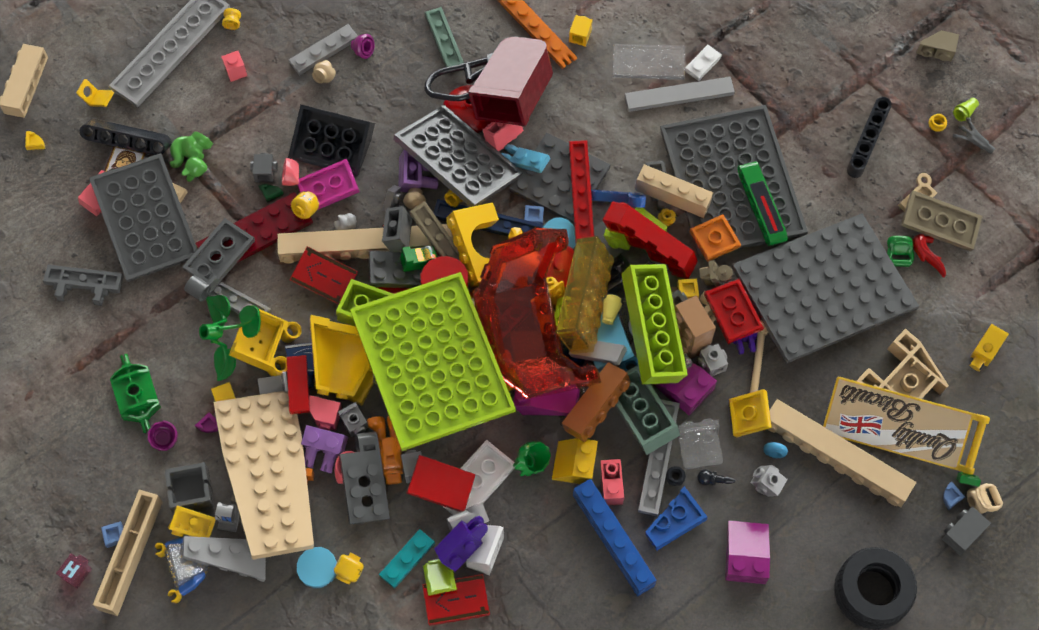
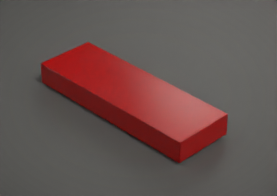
M307 356L286 357L290 414L309 413Z

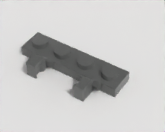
M48 265L43 282L45 285H52L53 289L56 290L54 296L57 298V301L65 302L64 296L67 295V290L71 291L72 288L91 290L92 293H95V297L92 299L93 304L102 306L104 296H108L109 292L120 293L124 276L122 273Z

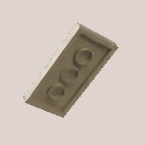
M913 190L910 192L901 226L971 252L975 246L982 216Z

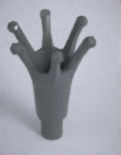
M967 117L966 121L971 130L969 131L965 126L960 125L958 128L967 135L953 134V137L968 140L980 149H985L988 153L992 154L996 148L989 144V141L975 129L971 118Z

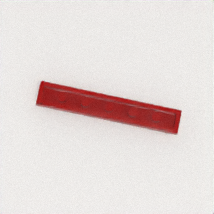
M587 140L569 141L575 243H594Z

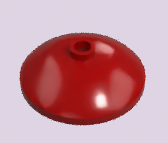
M473 85L458 87L449 94H465ZM470 99L464 101L444 100L443 105L476 133L482 132L485 127L491 124L490 121L476 120L472 104H467V102H471Z

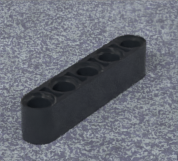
M879 97L875 101L847 167V173L852 178L861 177L891 109L892 103L887 97Z
M90 119L79 130L81 137L85 140L152 155L160 153L163 155L172 145L170 137L166 134L98 119Z

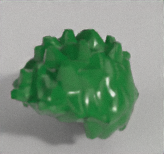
M539 441L523 444L517 453L518 455L513 467L521 472L520 476H531L532 474L536 475L543 472L551 458L549 447Z

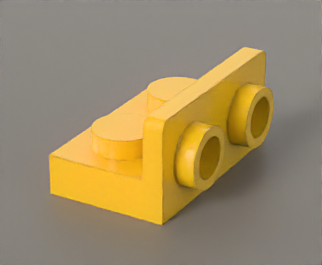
M177 505L168 528L172 530L171 534L183 537L184 534L192 537H210L216 520L213 516Z

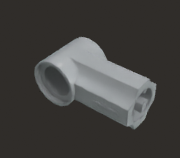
M482 502L467 508L466 511L447 518L449 530L452 531L461 520L468 523L476 516H481L484 519V523L489 522Z

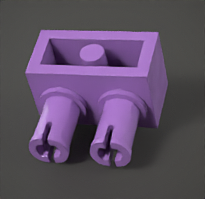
M403 150L399 157L400 192L408 193V190L411 188L421 189V187L437 189L438 178L422 176V171L428 170L406 150Z
M306 425L301 442L304 448H306L304 453L305 467L313 468L317 451L322 450L325 455L320 471L332 473L336 456L345 451L348 437Z

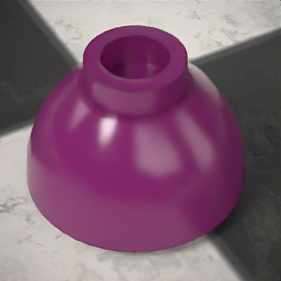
M361 34L351 42V49L360 58L368 59L374 52L375 43L370 34Z

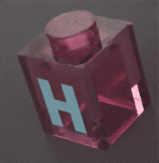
M71 553L56 574L62 580L78 589L92 568L87 564L89 562L88 559L80 554L76 557Z

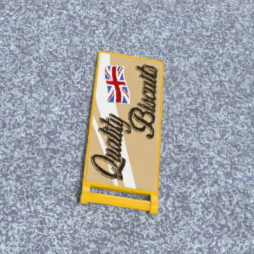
M837 377L823 427L849 441L973 475L975 468H973L990 417L843 377ZM976 420L978 425L966 465H961L960 461L972 421Z

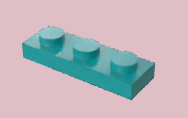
M419 529L379 573V576L395 589L435 545V541Z

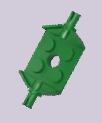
M124 354V356H120L122 368L114 372L110 382L122 419L141 423L143 433H147V430L149 431L150 429L148 420L161 408V405L159 404L148 366L131 364L128 354ZM132 387L139 388L138 393L135 395H130L129 390Z

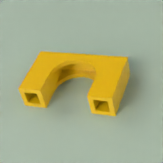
M493 202L455 210L446 217L447 226L453 235V243L458 249L459 260L468 271V282L471 288L506 280L495 272L493 267L495 259H488L478 254L471 241V235L474 230L491 227L499 220Z

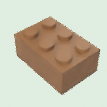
M697 296L675 306L683 354L687 355L689 360L700 355L703 347L711 345L716 329Z

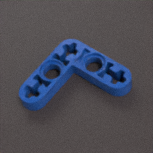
M591 190V197L594 201L628 203L631 207L644 208L646 204V196L642 193Z

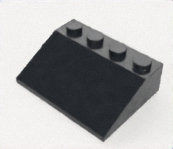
M300 104L288 158L324 168L347 159L353 175L358 176L372 139L375 123Z

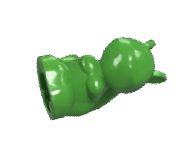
M193 132L191 136L178 137L170 147V153L174 159L170 161V166L178 168L183 164L184 156L188 157L185 169L182 171V176L187 175V181H192L195 177H199L207 171V165L202 160L204 158L202 152L203 149H211L213 143L208 137L199 132Z

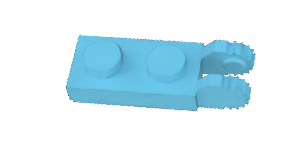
M510 144L506 145L505 150L514 156L501 153L516 167L542 173L550 160L548 154L520 147L517 148Z

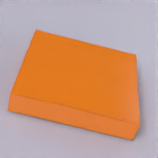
M723 214L690 228L689 232L707 262L741 247L740 241Z

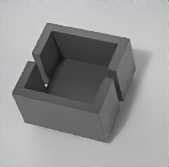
M205 462L165 470L169 508L173 514L177 505L194 511L214 507L212 490L210 488V474Z

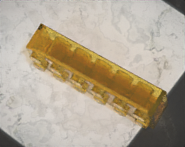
M598 236L577 239L556 333L572 354L594 352L598 329L601 326L600 319L603 312V300L607 296V286L611 278L610 272L614 259Z

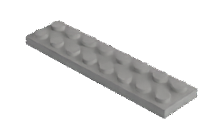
M190 0L109 85L110 89L138 108L223 18L224 10L230 8V5L223 0Z

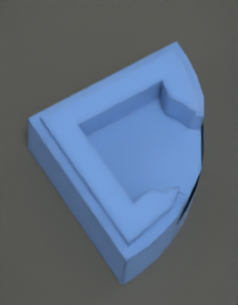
M952 481L946 487L943 495L944 503L948 510L965 498Z

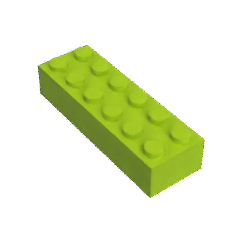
M666 264L630 265L621 275L642 385L678 383L688 374Z

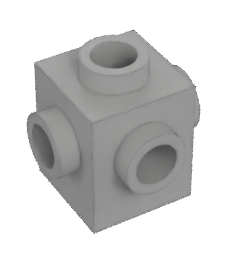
M719 344L714 346L707 345L700 351L698 364L711 376L725 372L728 366L726 352L720 348Z
M768 465L758 467L754 471V477L750 483L756 487V491L769 497L778 496L788 479L779 473L778 468Z

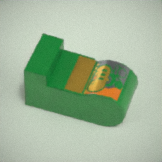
M410 246L402 247L400 261L404 272L423 269L430 260L437 258L433 246L410 249Z

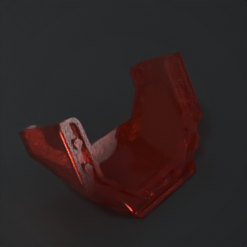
M534 228L493 245L490 250V254H492L488 264L484 265L480 275L482 279L479 287L475 288L473 293L477 314L504 381L509 387L519 391L525 399L586 388L601 383L599 371L595 366L588 365L581 368L563 354L546 281L555 255L566 250L568 247L567 229Z

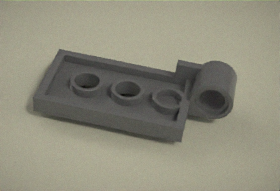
M224 218L184 264L183 270L192 275L187 281L184 291L200 302L204 301L255 242V238ZM226 240L233 241V244L231 246H223V243ZM214 254L221 255V258L219 260H211V257Z
M377 433L355 434L357 452L339 455L349 525L389 520L390 516ZM360 477H366L369 480L368 487H361L358 480ZM367 496L371 499L372 504L370 507L362 505V497Z

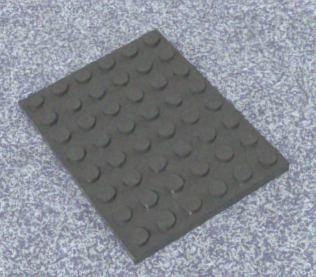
M766 105L660 126L674 177L713 192L711 204L704 218L685 211L689 228H693L723 214L741 243V247L738 249L766 244L737 167L757 161L786 229L788 239L807 235L808 231ZM693 239L698 258L704 257L695 240Z
M862 213L737 262L731 267L736 277L740 279L752 305L786 364L917 310L919 307Z

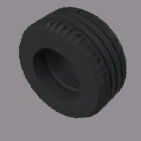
M870 547L856 551L844 562L835 579L834 594L840 610L850 621H853L854 624H858L860 627L863 626V628L880 630L894 626L908 614L917 597V581L911 566L909 567V564L905 562L906 560L901 558L900 555L898 556L896 552L894 553L886 548ZM871 571L886 577L893 588L892 601L882 606L866 601L860 594L857 586L858 577L862 573Z

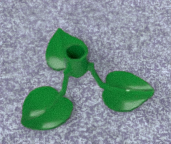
M223 295L208 296L206 301L213 324H202L199 328V336L202 340H211V343L220 345L214 353V366L217 373V381H223L233 373L236 367V358L229 356L231 349H227V345L218 341V339L222 337L223 330L241 327L244 336L247 338L255 337L261 325L260 311L256 306H245L239 313L240 324L224 326L227 322V317L230 315L229 300Z

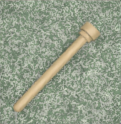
M762 320L760 321L764 329L758 332L750 393L758 391L764 341L768 333Z

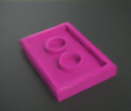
M347 159L299 179V184H297L300 193L308 191L316 195L319 202L318 210L360 192Z

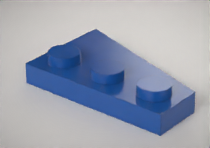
M684 486L679 495L669 503L668 508L647 529L645 535L654 548L659 550L705 522L707 516Z

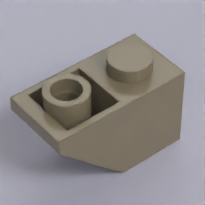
M941 30L922 40L916 54L951 62L956 53L959 34Z

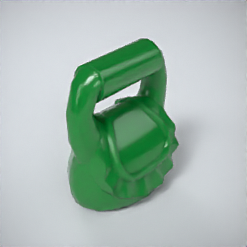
M910 236L889 237L887 240V254L894 266L910 267L915 258L912 238ZM892 255H909L910 259H892Z

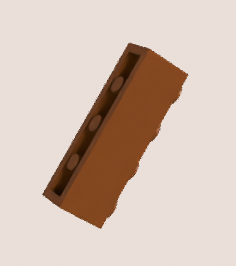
M608 362L562 422L565 431L584 443L588 438H591L598 424L605 420L610 408L617 404L622 392L629 388L631 381L628 373Z

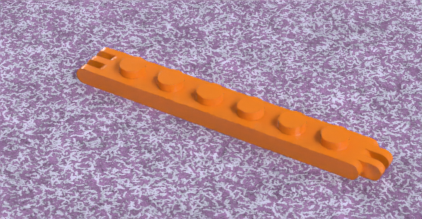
M497 0L533 39L543 40L546 43L549 56L560 68L564 69L566 67L565 63L569 65L571 60L575 61L577 59L576 55L523 0Z

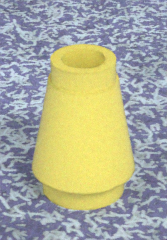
M609 294L603 300L602 322L604 324L613 325L622 306V299L620 297Z

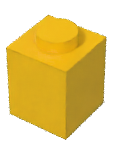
M575 15L569 32V42L586 47L592 31L593 20L586 16Z

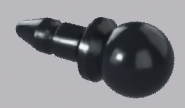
M707 469L701 470L697 476L699 483L702 485L735 483V479L729 476L717 475V472H711Z

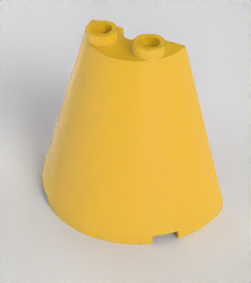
M310 315L317 394L329 396V393H334L336 398L345 400L348 399V396L354 397L370 367L357 328L332 322L328 318Z

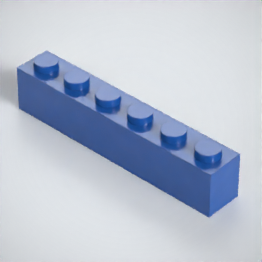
M589 479L573 489V497L637 597L653 588L657 581L593 481Z

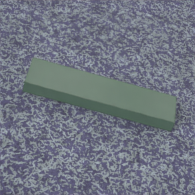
M442 7L426 11L425 17L445 67L464 63Z

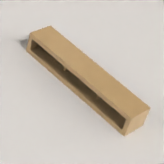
M142 490L138 491L94 600L93 606L98 611L118 616L163 503L158 495Z

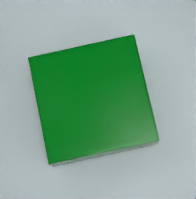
M958 472L956 479L960 483L980 487L981 480L978 476Z

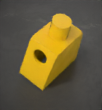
M991 324L971 354L973 361L970 367L980 371L984 365L988 366L1009 334Z

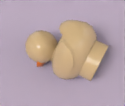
M324 60L314 66L312 77L317 83H329L334 79L336 71L332 68V64L329 61Z
M419 188L409 189L403 199L404 205L411 210L424 201L426 202V198Z

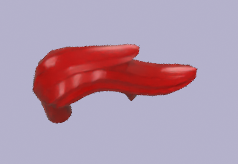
M923 234L914 236L913 248L922 262L926 260L945 278L946 269L940 260L941 257L936 256L926 244L933 243L934 238Z

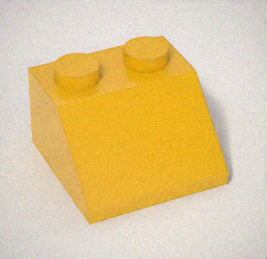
M577 438L558 441L552 480L582 484L589 479L592 480L598 441L587 439L584 443Z

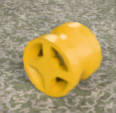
M234 8L225 9L223 12L225 18L222 20V26L229 30L238 29L240 27L241 12Z

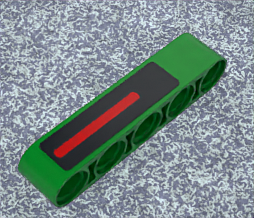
M754 161L738 166L737 170L740 181L766 244L771 246L787 241L786 229L758 162Z

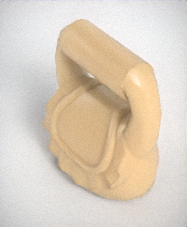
M982 484L980 487L971 488L967 491V501L970 508L973 506L981 514L987 511H998L1003 505L997 487L993 484ZM987 488L989 489L996 506L991 505L987 492L985 491Z

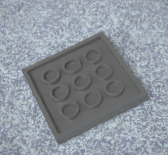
M546 132L535 151L548 154L550 157L548 164L542 173L522 169V176L512 184L510 192L536 206H543L544 210L560 218L567 219L574 225L569 143ZM588 154L591 190H597L609 171L610 164Z

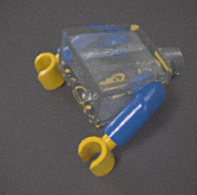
M183 537L168 541L165 545L162 543L155 544L156 549L162 548L156 555L158 557L166 556L175 588L178 587L177 591L170 590L168 592V596L176 593V598L171 601L172 603L180 602L182 595L185 596L194 590L205 579V575L209 570L207 565L182 559Z

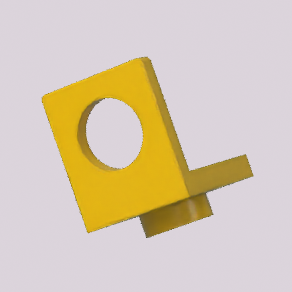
M84 79L76 94L91 107H107L114 92L112 90H97L87 79ZM86 86L90 88V95L88 97L83 92Z

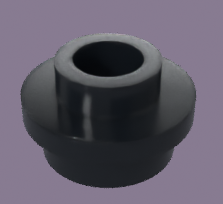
M674 466L667 470L666 480L670 485L680 486L684 483L686 474L682 468ZM677 474L679 479H673L672 475Z

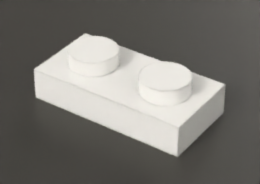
M707 45L686 66L685 72L697 81H700L721 59L722 54Z

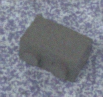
M404 206L386 208L382 242L391 253L401 252L402 247H408L410 243L412 217Z
M973 506L968 511L964 509L956 517L959 521L955 525L951 522L944 530L946 535L942 540L960 556L991 524Z

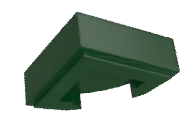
M268 184L258 186L267 203L284 195L282 189L278 186Z

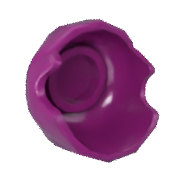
M163 420L151 426L148 431L147 440L152 448L158 451H167L173 448L178 441V432L173 424Z

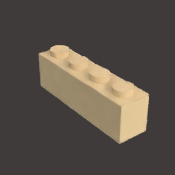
M23 44L21 50L18 51L16 63L11 68L10 78L5 83L3 96H0V107L4 114L25 118L48 59L43 47Z
M645 164L635 186V190L702 218H704L713 196L711 191Z

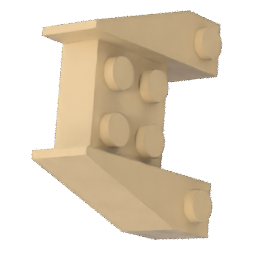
M904 329L887 349L901 361L892 373L883 381L868 368L857 380V382L920 399L931 388L941 395L949 386L922 343L907 329Z

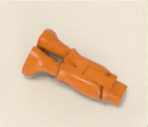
M380 416L371 417L367 420V424L378 436L386 485L402 483V451L389 416L387 417L390 437L386 438L385 418Z

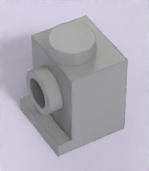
M356 402L338 411L339 417L351 437L355 436V434L364 433L368 428L367 421Z

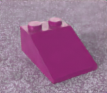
M685 359L688 374L678 383L653 385L672 402L680 403L679 408L687 415H690L715 389L717 380L701 367Z
M520 370L513 400L514 406L522 415L567 416L578 402L582 379L541 370Z
M728 521L725 581L766 584L770 574L769 524Z

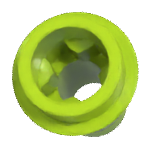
M971 98L957 105L953 111L954 117L958 121H966V118H970L974 110L979 106L978 100Z

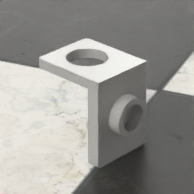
M282 372L279 376L258 378L259 393L267 394L279 391L288 393L286 372Z

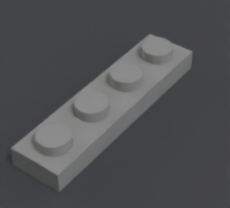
M347 24L290 58L289 63L300 76L313 68L317 63L330 58L351 45L352 40L358 35Z

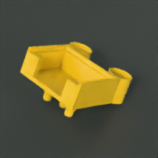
M259 309L261 325L258 334L253 338H247L243 334L242 327L239 328L229 356L267 371L270 376H279L282 372L287 371V358L283 356L273 358L280 339L284 343H291L301 335L302 329L297 322L285 321ZM287 329L293 332V336L289 335ZM275 363L281 366V371L275 367Z

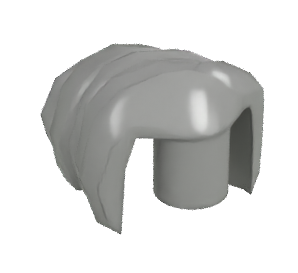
M348 213L338 215L339 220L334 222L336 230H351L356 228L357 221L355 215Z

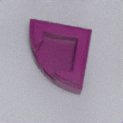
M210 412L195 425L201 432L213 433L218 431L216 418Z

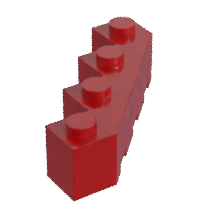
M612 201L602 219L607 230L624 234L628 244L645 249L650 260L667 264L671 274L674 276L689 279L698 262L694 251L628 204Z

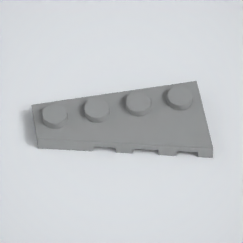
M183 537L182 559L207 566H215L224 571L236 572L241 576H250L262 582L265 581L266 558L253 560L246 539Z

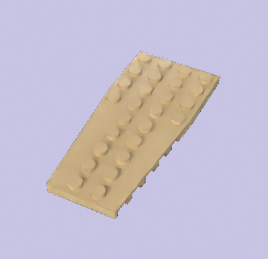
M279 391L214 402L222 455L251 558L255 560L313 549L314 541L304 450L301 444L302 435L297 414H290L288 393Z

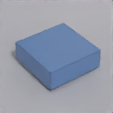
M525 205L524 220L543 224L544 207Z
M121 521L101 527L104 543L107 548L117 545L123 531Z

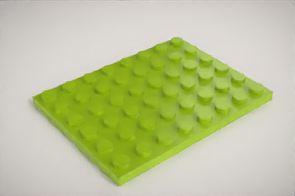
M461 272L350 309L401 451L516 412Z

